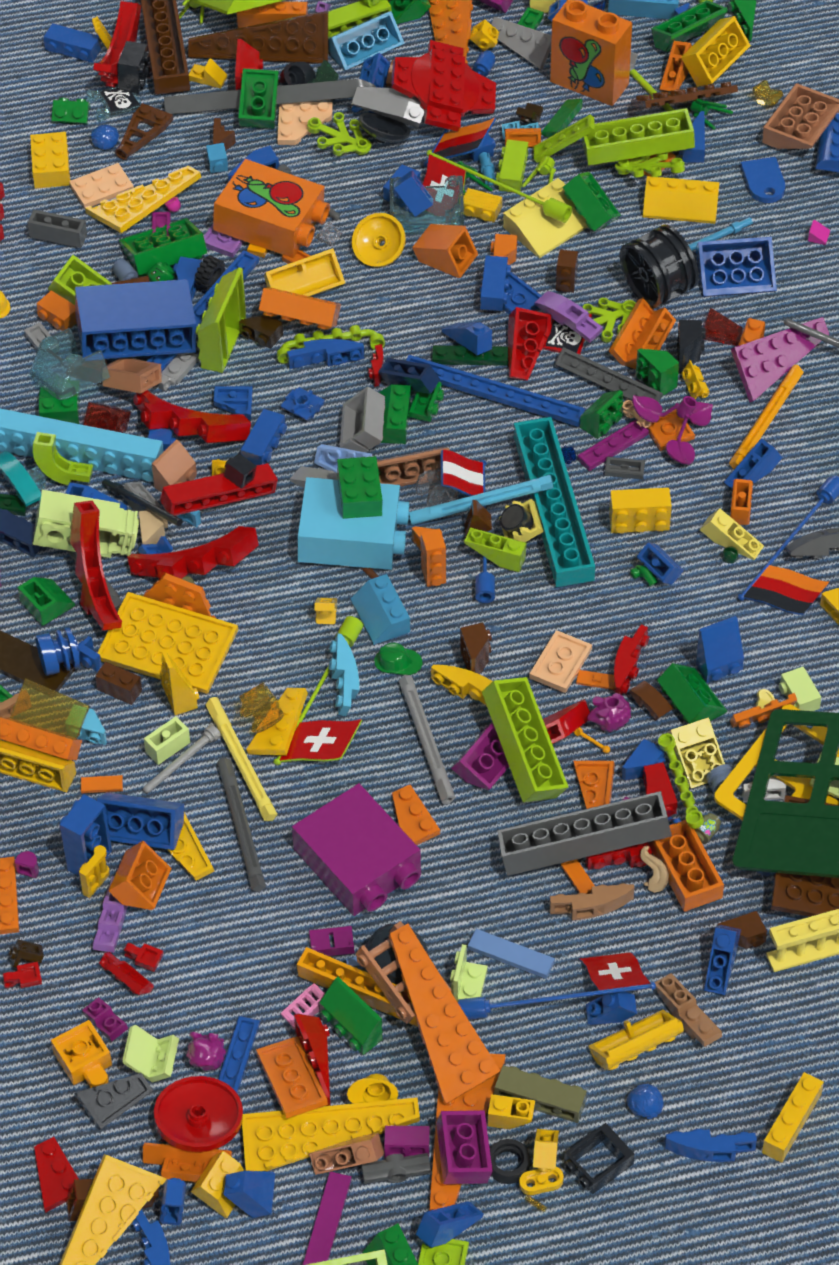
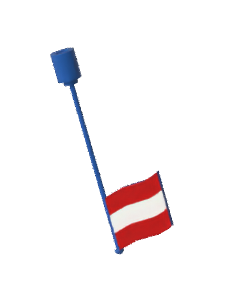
M441 450V486L455 489L468 496L485 493L486 461L481 460L479 462L450 450ZM483 556V572L475 577V598L480 603H490L495 599V577L487 572V558Z

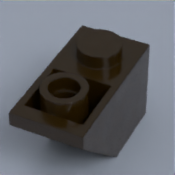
M266 315L241 319L239 321L240 335L257 342L261 346L272 349L283 336V322Z

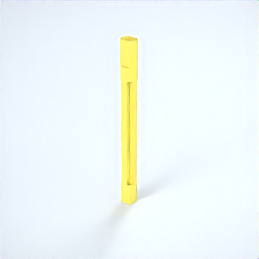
M217 697L210 698L206 703V707L233 756L264 821H273L278 815L273 804L263 789Z

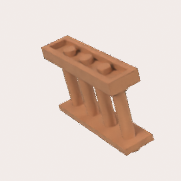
M401 921L392 927L389 934L404 926ZM388 938L370 951L364 945L361 946L355 954L358 963L366 968L395 1008L397 1016L408 1024L415 1014L412 1003L409 1002L407 1004L400 995L402 991L407 989L405 982L402 981L394 986L387 977V975L400 967L398 960H394L381 969L374 959L392 947L390 939Z

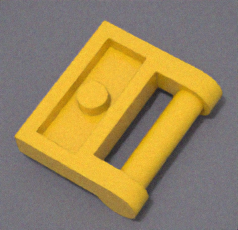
M102 845L94 848V855L79 870L82 893L88 898L96 892L110 875L105 858L107 851Z

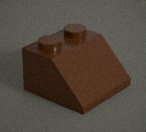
M483 622L460 628V653L467 670L478 674L482 673L489 662V653H492L489 642L492 641L489 629L486 630Z

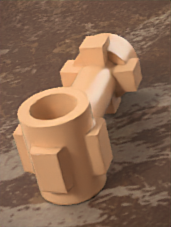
M631 400L623 402L622 411L626 417H635L640 427L647 428L651 425L652 422L642 419L637 414Z

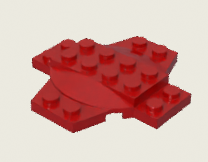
M430 40L428 43V53L421 57L394 58L392 89L410 98L415 96L420 100V106L425 110V124L458 132L461 127V117H464L465 113L469 111L472 114L494 113L496 82L474 72L465 62V56H463L464 48Z

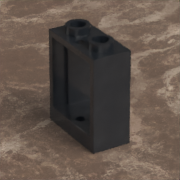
M605 1123L565 1152L564 1166L569 1173L576 1175L580 1185L585 1190L588 1189L594 1194L634 1165L635 1154ZM602 1142L619 1162L596 1179H593L576 1160Z

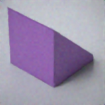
M318 1L315 11H328L331 4Z

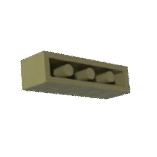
M503 1065L494 1088V1095L535 1100L534 1110L579 1123L586 1103L587 1090H583L577 1085L570 1086L564 1084L557 1079L550 1080L541 1077L537 1073H527L514 1066L508 1067Z

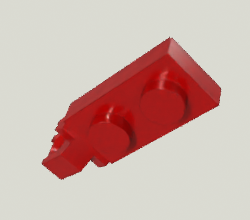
M110 952L104 953L99 964L105 970L112 972L114 977L130 987V991L134 994L151 993L154 986L150 981L126 961H120Z

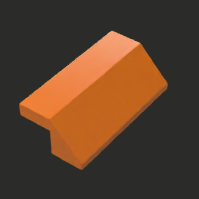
M644 298L639 299L609 352L621 365L636 369L637 350L640 348L660 350L676 319L665 307L654 311Z

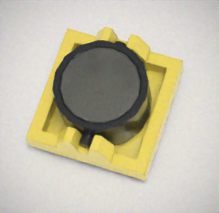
M532 499L524 503L513 501L512 505L505 506V510L499 517L504 537L527 542L544 532L536 503Z

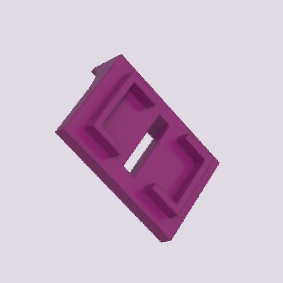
M352 926L309 930L312 950L327 956L355 953ZM329 935H333L335 947H330Z

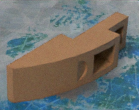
M634 884L592 886L591 894L578 893L576 895L558 894L550 896V914L571 913L572 920L588 919L607 914L634 899Z
M672 973L654 982L659 996L671 1014L682 1021L685 1032L692 1039L696 1038L706 1047L722 1037V1031L697 1006L696 998Z

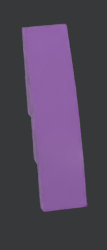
M112 876V879H111L110 885H109V887H108V890H109V888H110V886H111V883H112V881H113V879H114L115 876ZM107 890L103 901V910L98 921V931L93 942V950L114 953L128 906L122 905Z

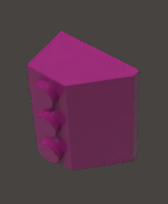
M493 721L486 726L451 768L465 782L486 790H490L509 767Z

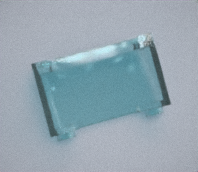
M453 175L446 178L445 186H424L433 198V205L416 217L412 212L409 213L405 209L404 201L401 198L398 199L393 192L394 182L401 177L390 178V215L402 224L405 235L423 234L430 224L464 226L463 176Z

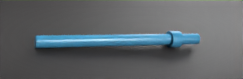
M750 217L740 222L735 221L729 224V227L689 244V247L693 251L696 249L698 242L716 241L731 233L736 234L742 228L753 224V221Z

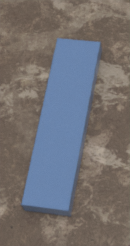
M479 929L475 930L468 944V950L547 979L555 963V958Z

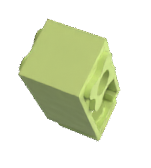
M42 490L36 516L33 545L76 552L70 544L74 503L93 500L100 510L99 541L101 556L111 558L112 553L129 556L135 547L139 526L138 511L124 510L120 508V503Z

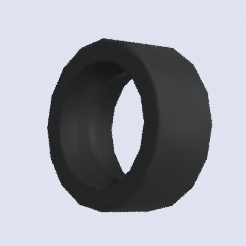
M503 1139L493 1144L490 1148L493 1171L491 1176L500 1183H517L521 1175L529 1171L530 1155L523 1143L514 1139ZM503 1152H514L521 1157L522 1164L516 1170L503 1171L496 1166V1157Z

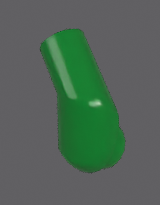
M636 565L635 568L630 570L633 578L644 577L650 587L658 582L654 574L646 566Z

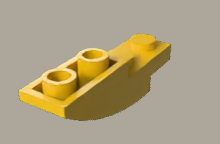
M433 665L431 667V679L434 683L442 685L451 694L457 695L462 699L469 694L472 699L486 705L482 691L493 682L492 680L473 671L455 666Z

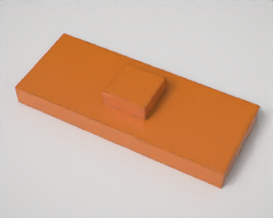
M579 670L576 684L614 690V675Z
M123 775L81 777V793L123 791Z
M575 859L562 863V869L579 893L590 894L592 886L595 885L579 861Z

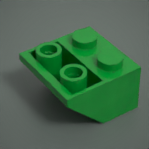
M642 348L637 350L636 377L638 380L643 381L648 387L663 393L662 396L677 388L679 362L668 351Z
M623 391L607 392L597 399L580 416V428L597 439L606 434L615 422L618 423L622 418Z
M33 577L17 587L20 602L42 626L75 606V603L52 579Z

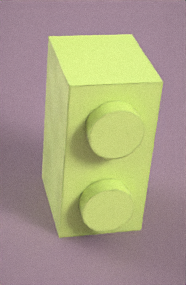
M804 667L781 674L780 692L783 695L785 694L787 699L789 694L795 693L797 698L795 707L803 711L820 709L821 695Z
M176 716L144 738L145 752L158 765L190 743L189 729Z

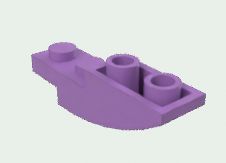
M547 291L535 302L537 307L545 313L551 314V317L559 324H566L589 343L603 331V327L589 317L588 311L562 295Z

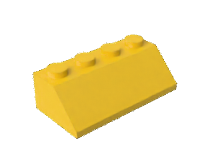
M647 176L643 218L715 224L719 182Z
M0 740V773L67 793L76 775L74 761Z

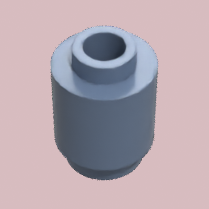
M119 259L114 263L113 272L120 281L138 278V273L128 261Z

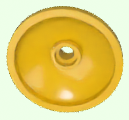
M386 213L368 215L358 223L352 235V248L356 257L371 267H384L393 263L401 255L405 246L406 236L404 228L392 215ZM381 241H385L383 246H380Z

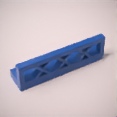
M379 52L364 60L359 79L370 82L377 88H385L391 63ZM352 105L351 110L356 113L363 108Z

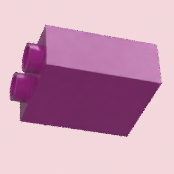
M360 783L292 826L293 849L353 916H356L365 909L369 912L377 910L386 901L387 894L399 886L402 889L410 888L421 876V850Z

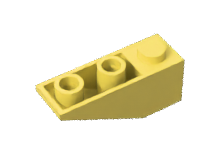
M720 508L711 514L700 528V531L714 543L725 548L733 546L739 554L752 560L756 559L764 547L762 543Z

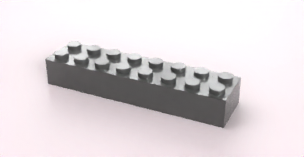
M661 791L497 830L507 876L672 836Z

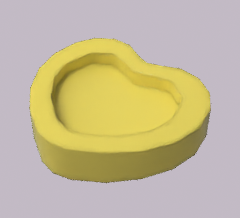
M766 689L759 690L757 692L758 700L756 706H760L761 709L764 708L770 701L775 700L773 694Z

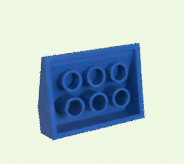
M772 236L697 243V266L703 297L777 291Z

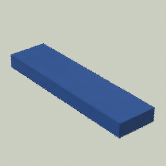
M242 1016L238 1017L218 1080L231 1086L237 1094L260 1026V1020Z

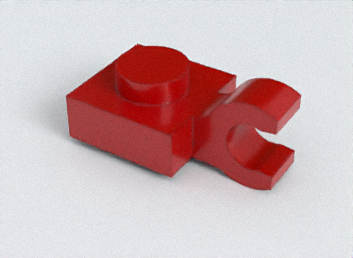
M127 943L124 951H126L124 956L126 958L135 959V965L155 972L164 955L163 950L145 943L142 948L131 943Z
M38 962L17 965L16 972L3 973L5 988L13 987L17 983H20L21 988L42 984Z

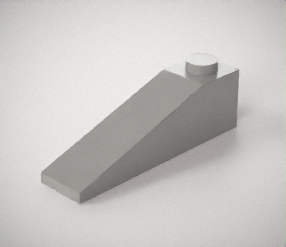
M357 87L351 103L354 106L419 128L425 111L420 106L421 102L417 97L410 98L392 88Z

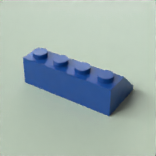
M108 792L97 798L98 802L105 805L110 841L138 844L144 841L150 847L170 850L176 848L184 824V803Z

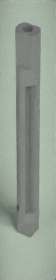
M404 675L399 680V684L409 707L443 804H450L455 799L452 786L442 763L412 676Z

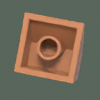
M177 439L152 463L154 488L162 492V488L165 486L194 480L197 475L196 462Z

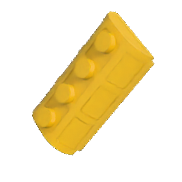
M333 248L264 273L267 287L305 296H312L345 284Z
M661 1010L632 1025L630 1021H624V1029L589 1045L588 1048L599 1066L605 1070H613L620 1063L634 1060L639 1054L645 1051H652L663 1042L673 1041L676 1038L675 1036L684 1032L682 1021L665 1010Z

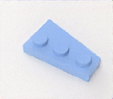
M321 444L317 447L314 463L326 470L337 473V459L372 457V454Z

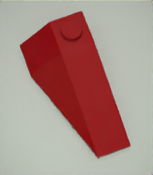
M516 307L510 313L507 332L509 378L528 381L546 338L550 333L551 314Z
M295 1014V1035L298 1037L328 1102L326 1106H331L327 1037L330 1036L328 1027L326 1024L322 1025L319 1017Z

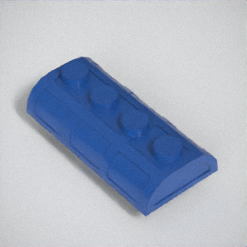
M839 113L836 114L819 138L816 169L839 172Z

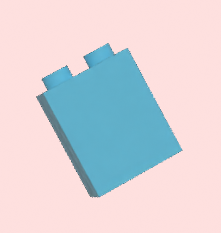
M306 477L298 531V562L392 570L394 554L404 555L406 531H397V524L408 525L409 502L399 501L400 485L380 483L383 499L382 516L343 519L338 480Z

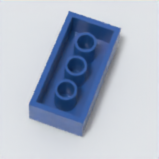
M83 794L79 800L74 802L72 810L68 815L63 816L60 821L67 869L79 877L81 866L91 859L96 846L102 845L106 848L107 855L105 858L112 852L105 805Z

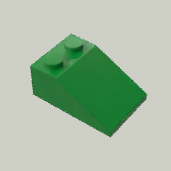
M243 68L238 117L240 127L275 129L279 71Z
M79 380L41 382L39 416L79 424Z

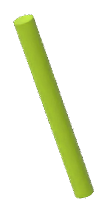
M635 69L630 71V75L651 96L657 92ZM668 103L662 105L666 112L675 110Z

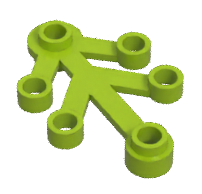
M336 112L333 117V121L337 124L339 131L322 124L316 117L308 121L307 130L310 133L317 134L321 131L334 137L330 139L319 137L317 139V147L320 149L334 145L333 154L336 156L353 151L359 155H365L371 149V142L363 138L357 119H352L349 122V129L353 131L355 138L349 136L344 124V114L341 112ZM341 143H348L350 145L343 146Z
M661 153L651 159L650 156H643L632 160H619L615 164V169L618 174L631 173L636 178L644 176V171L651 174L652 177H659L662 175L661 168H670L672 173H681L685 171V164L681 158H674L671 162H659L668 159V153Z
M602 297L598 300V307L584 304L583 309H589L590 311L588 312L590 314L599 315L600 317L593 319L599 325L607 323L605 330L602 332L601 340L608 343L612 341V331L616 319L623 316L622 323L617 328V334H619L636 302L626 300L621 304ZM608 307H609V308L615 309L616 311H613V312H612V311H609V310H607V309H608Z

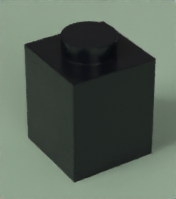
M237 454L235 457L229 458L225 463L224 477L242 489L254 480L257 466L241 454Z

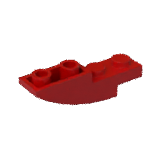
M641 624L633 638L624 636L619 646L614 665V694H626L630 687L631 679H635L638 675L637 661L641 653L640 650L642 647L647 646L650 638L647 626Z

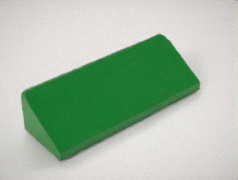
M566 100L542 130L541 135L549 138L567 128L582 109L583 100Z

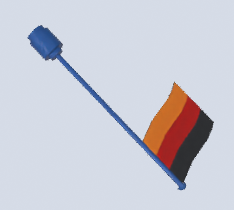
M487 50L480 53L473 65V71L484 77L488 76L495 64V55ZM496 118L461 127L458 132L453 130L448 132L449 129H445L432 152L448 159L479 150ZM428 159L423 163L425 168H427Z
M833 475L827 478L817 490L819 499L817 504L743 593L738 594L740 601L748 599L765 603L788 613L804 615L829 585L830 582L813 579L789 569L771 566V564L822 503L832 504L839 496L838 476Z

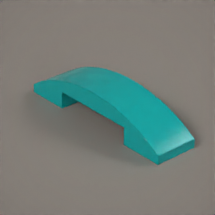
M8 451L0 453V472L14 487L19 499L26 507L39 501L41 492L23 465Z

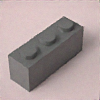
M34 209L27 222L31 238L82 248L87 237L86 220Z

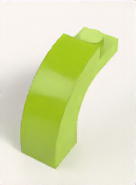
M36 433L33 442V456L37 466L46 476L64 485H69L72 480L90 482L93 473L92 464L72 462L63 458L56 449L55 434Z

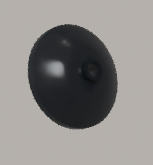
M363 113L358 119L361 128L379 143L403 141L411 133L408 126L404 123L377 113Z

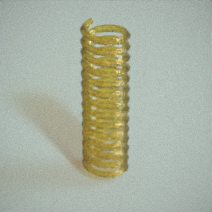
M528 1195V1198H525L526 1201L543 1213L546 1211L547 1207L530 1195Z

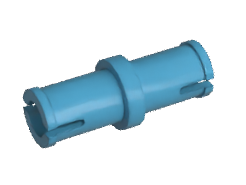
M483 152L479 155L481 173L496 181L495 167L491 162L490 154ZM485 180L486 185H494L493 183Z

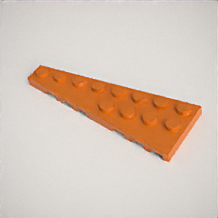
M428 0L431 5L429 11L435 41L464 48L463 56H465V62L468 64L466 58L467 53H469L468 40H470L472 20L470 17L473 10L472 0Z
M406 924L390 933L389 939L402 972L401 976L405 982L408 997L415 1012V1019L436 1076V1083L443 1098L442 1101L446 1105L499 1074L500 1069L410 925Z
M490 1054L501 1071L502 1066L505 1064V1054ZM499 1074L446 1105L442 1101L443 1098L438 1086L436 1122L441 1111L485 1110L486 1117L491 1094L494 1095V1088ZM435 1127L429 1211L455 1205L462 1185L443 1184L437 1127Z

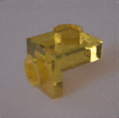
M763 80L753 87L758 104L772 106L777 104L778 100L784 96L782 90L770 89L767 80Z

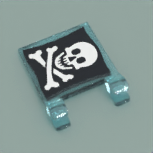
M118 86L100 91L89 90L86 92L88 96L86 98L87 102L91 104L100 99L105 109L100 108L96 111L99 115L96 117L99 122L105 121L111 116L135 111L142 104L136 93L118 90Z

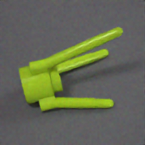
M185 0L182 3L185 7L180 12L179 19H181L190 6L192 8L201 6L200 24H202L205 6L193 3V0Z
M544 156L535 170L522 184V187L524 188L538 171L542 175L550 174L548 184L551 183L556 169L553 168L555 165L554 159Z

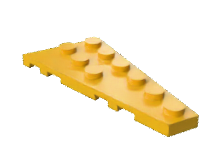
M186 166L169 173L167 178L152 180L150 185L144 187L142 184L117 194L116 198L111 201L105 199L100 201V205L96 207L88 206L85 208L86 214L123 233L184 189L194 184L201 178V173L190 166Z
M104 1154L59 1265H95L100 1258L104 1257L113 1242L118 1240L139 1214L138 1212L145 1203L150 1201L154 1196V1192L167 1179Z

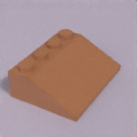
M796 83L763 127L762 143L777 149L812 148L839 112V99Z

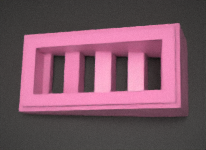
M315 983L312 984L281 1012V1016L295 1029L294 1016L291 1013L294 1011L295 1014L314 1016L320 1011L319 1002L325 993ZM307 1001L312 1005L311 1007L306 1004ZM300 1006L305 1011L304 1013L299 1010Z

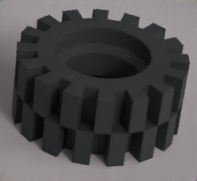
M211 255L206 256L203 262H200V267L197 268L198 273L195 274V284L208 291L225 271L224 261Z

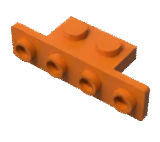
M144 1143L143 1163L163 1165L161 1177L166 1179L179 1178L182 1181L196 1183L214 1155L224 1151L232 1157V1151L215 1149L207 1152H189L172 1145Z

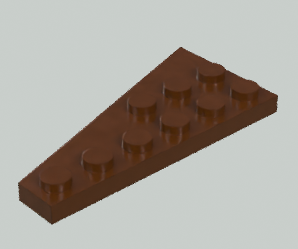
M731 82L720 83L721 86L714 87V84L704 85V89L699 90L697 87L687 88V91L680 89L670 90V94L668 92L653 93V96L646 94L637 95L636 99L631 100V107L650 108L651 106H662L665 103L672 104L698 98L711 97V95L738 92L737 85H731Z

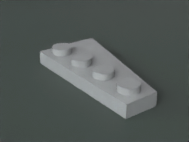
M494 17L491 25L499 31L497 40L542 70L551 50L552 35Z

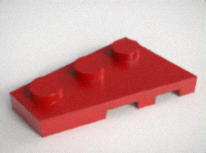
M55 1137L34 1146L45 1213L64 1204L74 1180L79 1179Z

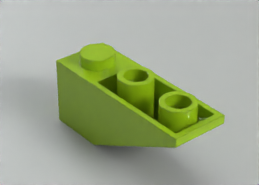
M470 528L464 540L466 545L501 568L520 572L526 558L527 543L474 528Z

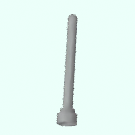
M210 724L204 729L203 736L143 787V791L150 793L208 742L217 741L221 737L220 731Z

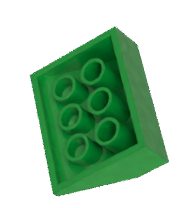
M185 218L169 224V236H167L168 225L166 224L162 228L156 227V232L152 233L153 229L119 239V243L138 275L146 276L148 270L158 262H166L169 265H173L175 263L178 264L180 256L199 259L204 254H207L203 233Z

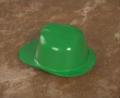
M396 642L385 644L374 658L376 668L385 673L412 675L417 673L423 665L422 658L417 652L406 649Z

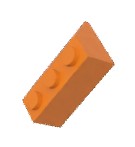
M141 841L126 850L108 891L122 905L153 910L172 868L144 841Z

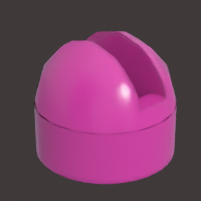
M173 197L165 203L167 209L171 212H177L181 207L178 197Z

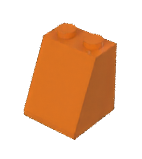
M430 224L412 247L419 262L457 278L462 277L478 255L466 226Z

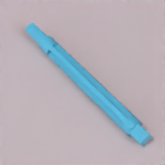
M550 475L489 492L409 512L412 525L467 511L471 506L472 500H477L482 506L552 489L554 488Z

